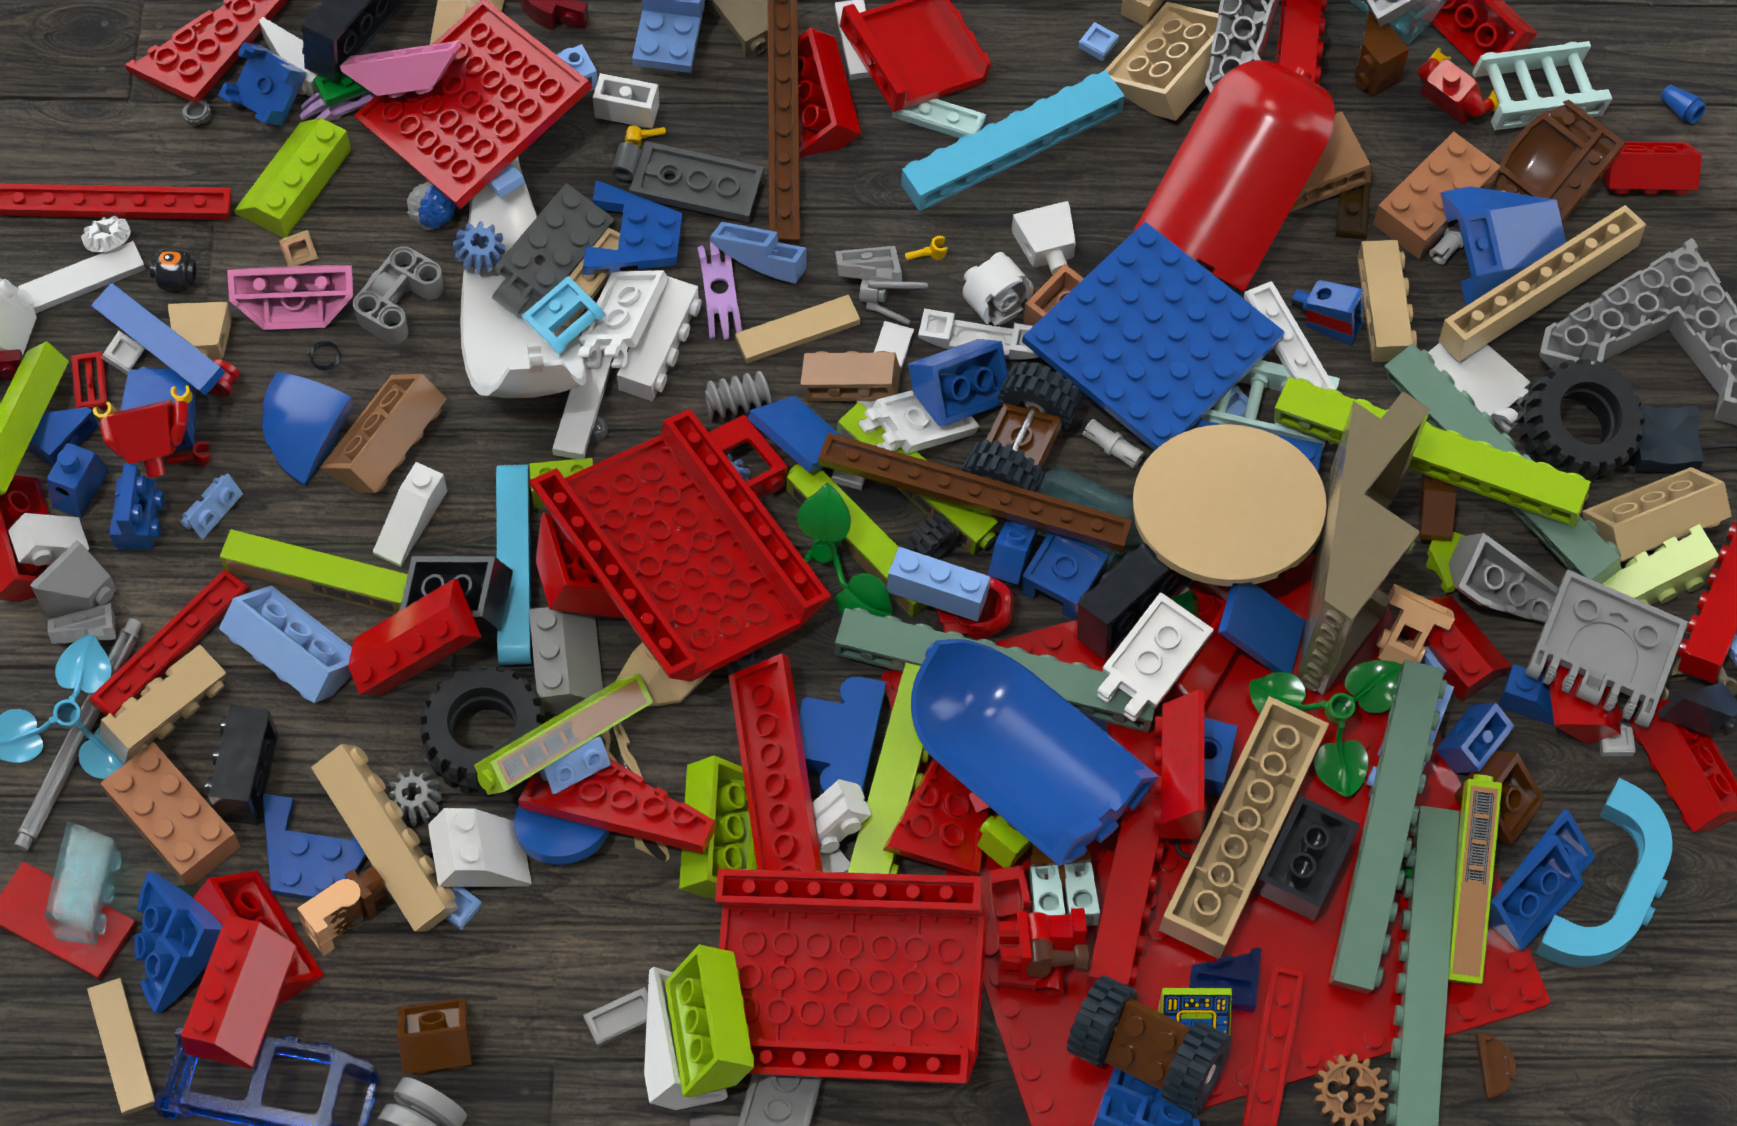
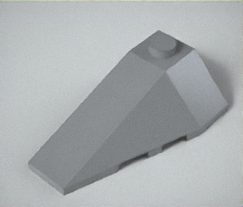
M1485 533L1461 537L1448 563L1454 587L1478 605L1545 624L1558 587Z

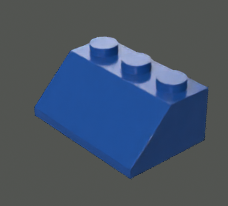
M976 339L908 364L913 394L937 425L941 427L999 406L998 393L1008 375L1002 341Z

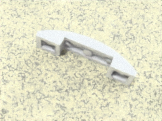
M924 309L918 338L945 349H951L976 339L1002 341L1005 359H1031L1039 357L1022 343L1023 335L1033 326L1015 323L1014 329L954 320V313Z

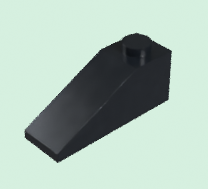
M1723 682L1680 692L1657 712L1662 719L1708 736L1720 733L1726 736L1737 729V700Z

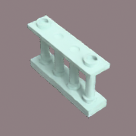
M1569 42L1564 45L1502 53L1489 52L1481 55L1472 73L1474 77L1488 75L1500 103L1491 119L1494 130L1527 126L1542 112L1565 105L1563 101L1568 99L1592 117L1603 116L1612 97L1609 89L1596 91L1591 87L1582 64L1591 47L1590 42ZM1570 65L1581 93H1565L1556 70L1557 66ZM1543 68L1554 95L1553 97H1538L1528 70ZM1516 72L1527 100H1511L1501 74Z
M1263 360L1257 363L1239 381L1251 385L1244 417L1226 413L1231 390L1215 404L1214 410L1210 409L1202 417V420L1254 427L1276 435L1323 444L1322 452L1326 442L1322 438L1276 422L1271 424L1256 420L1263 389L1268 388L1282 393L1286 381L1290 377L1284 365ZM1329 376L1337 390L1340 378Z

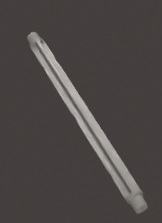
M129 618L125 628H121L108 654L112 667L111 676L126 663L139 638L138 633L142 623L136 619ZM94 693L88 694L81 707V722L90 732L101 712L90 704L89 697ZM77 727L70 729L18 830L19 836L14 846L22 851H28L32 841H36L79 756L81 745L87 740V737Z

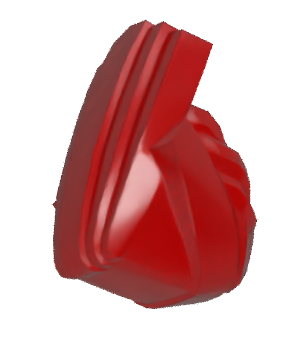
M990 577L988 597L978 622L935 608V613L938 614V623L942 624L944 633L954 631L960 634H968L976 641L988 639L1010 624L1014 595L1008 586L996 578Z

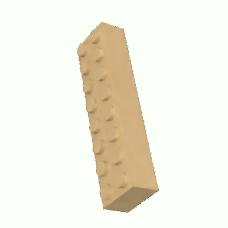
M1270 696L1268 697L1167 907L1159 931L1220 959L1322 742L1329 723Z

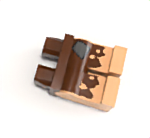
M373 866L359 876L353 869L344 874L345 879L337 881L297 908L305 932L323 956L335 949L332 939L348 928L360 926L366 917L370 921L378 916L375 906L387 899L388 893L383 887L385 886L383 878Z

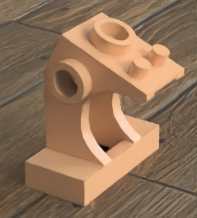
M1394 584L1388 595L1389 603L1401 608L1391 630L1384 628L1376 644V646L1380 647L1378 658L1400 664L1405 660L1420 663L1426 651V647L1423 644L1433 625L1436 624L1449 630L1455 620L1453 610ZM1404 624L1419 631L1414 641L1399 637Z

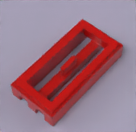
M102 351L71 356L76 409L88 407L93 411L94 407L97 406L103 410H108L106 404L108 402L105 360L101 358L103 355ZM92 360L97 362L100 399L98 400L95 398ZM84 361L88 390V401L83 402L80 362Z

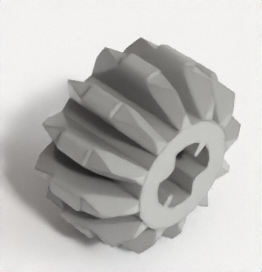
M414 769L410 770L409 777H405L404 774L399 772L397 775L399 783L389 782L388 788L391 791L386 793L388 798L400 807L403 813L401 818L404 822L409 818L411 825L415 827L417 819L422 818L423 821L428 823L430 820L428 812L438 814L439 808L436 803L442 800L441 792L437 791L439 788L438 782L435 779L429 780L430 777L426 771L418 777ZM412 795H416L415 800L410 801L412 799Z

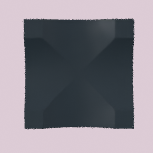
M1640 405L1639 410L1645 412V422L1640 427H1644L1645 431L1643 439L1639 441V448L1634 454L1636 472H1680L1690 467L1700 470L1704 458L1699 438L1698 406L1661 409Z

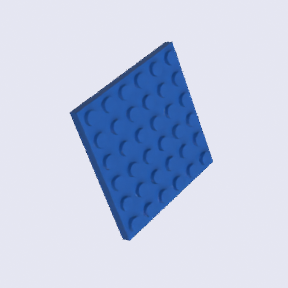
M1145 221L1022 337V343L1056 371L1062 373L1066 379L1069 378L1073 382L1072 384L1077 386V388L1153 450H1156L1171 438L1189 431L1284 338L1285 331Z

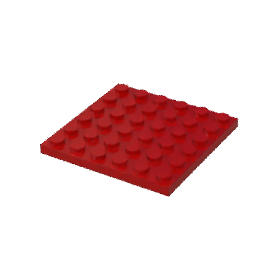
M480 0L433 43L440 44L460 40L461 47L432 91L424 94H416V91H409L395 98H389L388 95L375 96L354 115L364 128L426 181L431 183L459 209L466 205L593 88L589 80L487 0Z

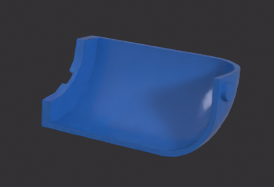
M964 639L936 640L926 650V658L916 675L911 694L912 720L923 747L940 765L1058 866L1072 862L1085 855L1087 851L1085 847L1095 839L1101 843L1119 827L1115 821L1128 807L1134 811L1159 777L1037 675L1011 657L986 645Z

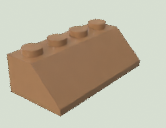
M423 374L391 375L327 457L320 469L359 493H376L387 484V477L393 469L404 462L405 454L409 448L422 438L423 430L428 423L439 416L442 410L441 406L447 398Z

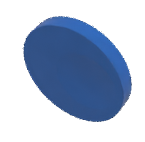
M520 805L514 818L516 837L520 847L530 857L548 864H569L583 860L595 853L605 843L610 833L609 830L521 809Z

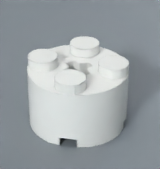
M1003 252L994 254L990 260L984 262L979 267L974 266L970 268L964 275L966 283L963 288V297L988 325L989 322L997 326L1010 321L1023 310L1020 305L1024 299L1029 300L1033 295L1034 286L1032 282Z

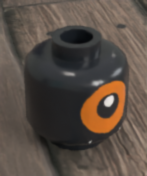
M162 250L156 260H151L150 278H155L156 284L160 289L185 291L189 288L190 284H194L196 281V260L191 259L190 254L185 251Z

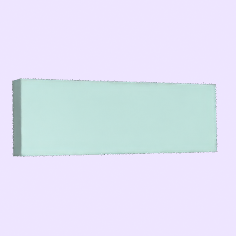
M933 99L896 112L892 111L893 118L957 138L966 135L971 136L981 131L986 119V114L939 99Z

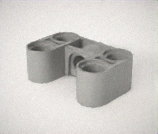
M409 247L395 248L380 268L371 275L367 284L353 300V307L359 326L390 344H399L405 341L409 335L407 319L404 310L397 306L396 303L405 292L408 293L409 291L427 300L439 298L443 294L445 286L440 266ZM427 279H434L433 281L425 282ZM367 309H373L370 312H363ZM392 323H398L396 326H389Z

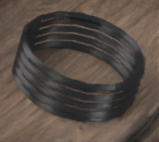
M326 340L314 344L309 352V358L313 366L323 371L336 367L341 358L336 344ZM321 346H332L337 351L333 362L326 365L315 363L312 360L313 353Z

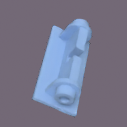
M229 474L221 475L219 479L214 478L213 483L201 495L204 500L202 502L196 500L187 512L182 514L183 519L180 522L189 530L193 528L200 539L203 540L243 493Z
M599 736L543 768L539 773L544 781H548L552 794H556L608 767L611 763L603 741Z

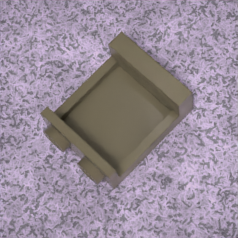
M708 0L709 12L714 18L719 15L741 42L742 52L746 58L753 54H760L767 48V0Z

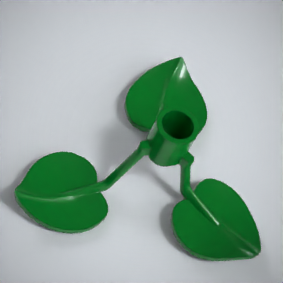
M829 483L824 484L815 494L803 502L797 514L798 526L802 532L808 537L814 538L811 550L807 552L804 560L806 563L812 558L821 563L834 562L840 586L844 589L836 597V605L842 614L845 608L851 610L861 608L869 611L871 615L883 618L890 616L893 609L890 603L889 592L885 584L878 577L869 573H861L853 576L849 584L846 583L839 561L840 556L836 552L839 541L844 539L850 530L851 517L840 494Z
M1374 660L1354 666L1346 675L1344 681L1345 689L1353 697L1346 693H1337L1328 702L1321 701L1320 703L1301 704L1306 695L1305 687L1297 676L1287 672H1275L1252 680L1249 683V693L1252 703L1259 714H1261L1269 696L1301 711L1325 709L1327 719L1338 726L1336 744L1326 743L1319 748L1314 757V769L1318 778L1325 785L1344 797H1350L1360 788L1366 777L1368 755L1363 745L1357 740H1348L1342 743L1345 722L1353 714L1357 701L1360 707L1369 713H1382L1391 708L1401 664L1387 660Z

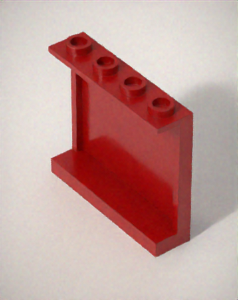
M899 0L859 13L854 4L843 7L839 26L893 112L986 82L991 67L990 58L986 52L982 51L977 43L975 34L969 31L960 11L955 9L950 0Z

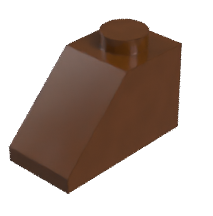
M1422 474L1417 494L1420 539L1452 541L1456 486Z

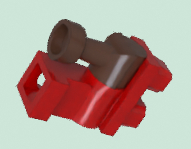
M1071 908L1070 915H1047L1040 912L1027 915V911H1017L1016 921L998 922V944H1016V947H1000V970H1018L1019 980H1029L1030 975L1040 978L1046 977L1052 967L1073 965V969L1076 972H1088L1089 952L1088 945L1085 944L1087 927L1084 908Z

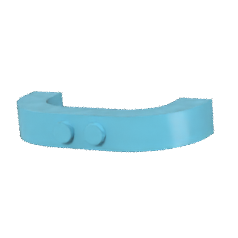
M1621 778L1618 779L1599 817L1620 826L1633 838L1638 851L1636 867L1612 919L1607 923L1597 927H1583L1554 915L1535 953L1555 963L1572 967H1588L1604 963L1617 956L1627 947L1641 924L1644 926L1649 924L1655 908L1650 906L1654 897L1660 899L1668 883L1667 880L1663 879L1672 854V835L1668 821L1659 805L1646 792Z

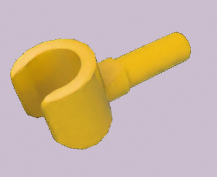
M632 125L626 130L625 142L633 143L640 147L642 144L641 138L664 135L666 130L665 127L641 130L640 127Z
M936 236L932 239L929 247L905 253L906 261L923 256H931L935 260L943 259L948 247H938L944 245L945 237Z

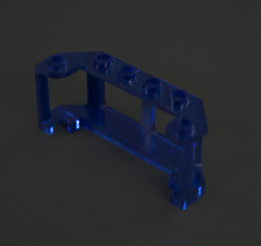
M176 1028L174 1035L177 1038V1047L163 1093L156 1095L153 1106L159 1117L176 1120L178 1114H182L185 1118H190L192 1114L249 1126H342L332 1120V1116L345 1073L357 1079L370 1081L358 1125L367 1126L380 1076L377 1068L370 1061L358 1059L335 1050V1046L331 1044L315 1042V1045L302 1043L300 1039L293 1036L283 1035L281 1039L268 1037L266 1033L259 1051L248 1094L244 1100L238 1101L190 1091L191 1080L198 1057L191 1055L187 1057L180 1084L173 1091L185 1052L181 1039L183 1028ZM274 1054L331 1064L320 1108L316 1114L310 1115L262 1105L261 1100Z

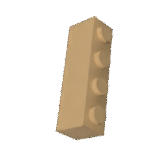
M1398 240L1362 241L1357 259L1361 288L1364 294V309L1372 362H1388L1411 344L1417 346L1416 331L1411 330L1410 322L1413 320L1412 304H1407L1406 296L1409 294L1408 278H1403L1402 272L1405 268V254L1403 251H1399Z

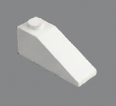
M262 17L259 22L263 37L270 50L307 72L298 93L301 95L306 94L309 97L317 93L313 79L320 75L304 69L303 41Z
M415 462L397 493L374 547L373 555L399 567L403 565L447 493L444 474Z

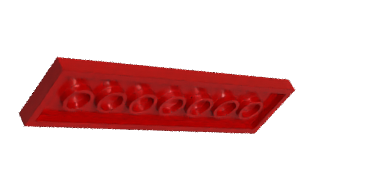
M779 654L729 675L757 870L823 872L790 659L784 654Z

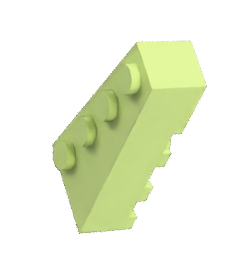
M1698 524L1689 529L1690 534L1688 537L1678 541L1674 536L1664 541L1663 546L1658 548L1652 555L1649 556L1644 551L1634 556L1625 565L1626 568L1622 569L1621 567V570L1604 582L1603 585L1649 605L1658 601L1664 604L1674 599L1680 592L1685 590L1693 592L1701 588L1705 584V579L1719 555L1701 525Z

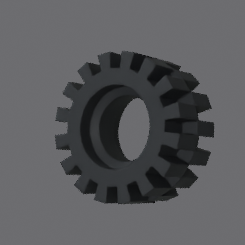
M936 513L932 518L928 517L925 523L921 522L916 531L913 530L910 533L912 536L905 540L906 544L902 548L940 560L942 557L945 558L947 556L946 553L954 548L953 544L958 542L960 531L942 513Z

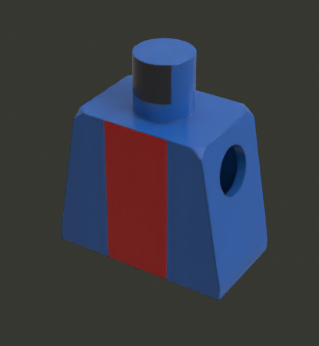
M1319 280L1316 282L1311 293L1299 289L1294 293L1292 307L1306 311V324L1310 329L1350 346L1353 345L1364 323L1363 289Z

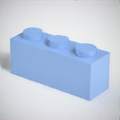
M899 547L888 572L887 590L889 593L978 622L988 597L990 576Z

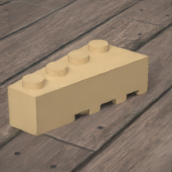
M198 645L166 671L165 674L168 677L164 680L158 677L151 681L141 692L140 695L142 697L139 700L133 697L129 698L121 705V708L115 714V718L110 713L101 720L98 736L124 764L145 749L157 737L160 740L167 737L175 729L173 723L182 716L184 719H187L200 708L198 702L205 696L211 699L224 688L225 685L222 682L225 679L226 672L201 645Z

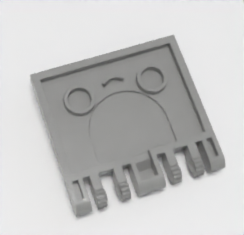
M1567 569L1527 665L1525 675L1537 680L1547 659L1550 663L1542 682L1549 685L1556 676L1558 665L1569 669L1562 682V691L1568 693L1571 690L1577 673L1583 676L1577 687L1575 697L1597 706L1605 686L1611 687L1603 709L1610 712L1617 703L1619 692L1627 694L1630 697L1624 706L1622 717L1629 720L1640 700L1642 703L1634 723L1647 728L1655 713L1688 621Z

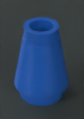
M1673 85L1667 86L1660 97L1684 123H1696L1706 110V104L1703 103L1701 97Z

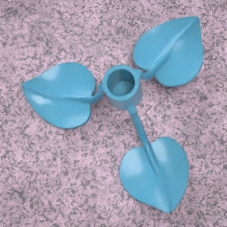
M93 634L75 641L60 656L55 669L57 682L63 688L74 689V692L69 699L62 700L55 705L53 716L46 723L37 728L35 717L30 712L22 709H11L0 715V760L12 763H24L33 760L43 750V741L38 734L43 733L54 723H57L65 729L77 727L89 739L79 749L80 765L89 775L99 779H106L124 765L98 736L100 727L93 735L81 722V709L75 702L80 694V690L89 694L95 693L112 674L109 657Z

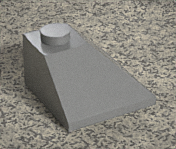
M77 540L31 584L44 613L48 616L72 614L105 605L112 599L114 592L117 590L111 576Z

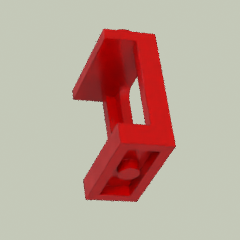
M745 415L708 432L724 453L747 442L754 447L770 466V470L749 481H745L757 498L768 493H775L783 487L788 466Z

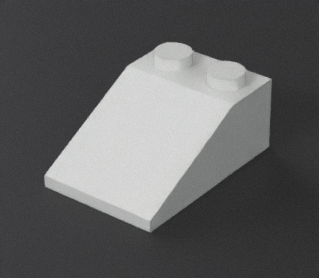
M444 808L428 824L438 886L529 887L532 884L527 855L517 841L514 821L477 809Z

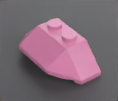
M458 40L354 55L341 64L340 68L344 74L376 96L388 95L389 98H395L409 91H416V94H424L432 91L433 87L443 77L459 51L461 43Z
M352 265L285 266L227 270L229 301L263 330L325 328L354 296Z

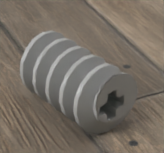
M761 371L756 372L754 381L748 373L743 375L742 383L737 376H732L730 386L724 378L719 380L718 388H716L712 380L707 382L705 399L711 421L714 417V411H718L720 416L725 418L727 408H730L733 415L736 416L739 406H742L745 412L749 413L751 403H754L756 408L762 407L763 401H766L767 404L772 403L767 380Z

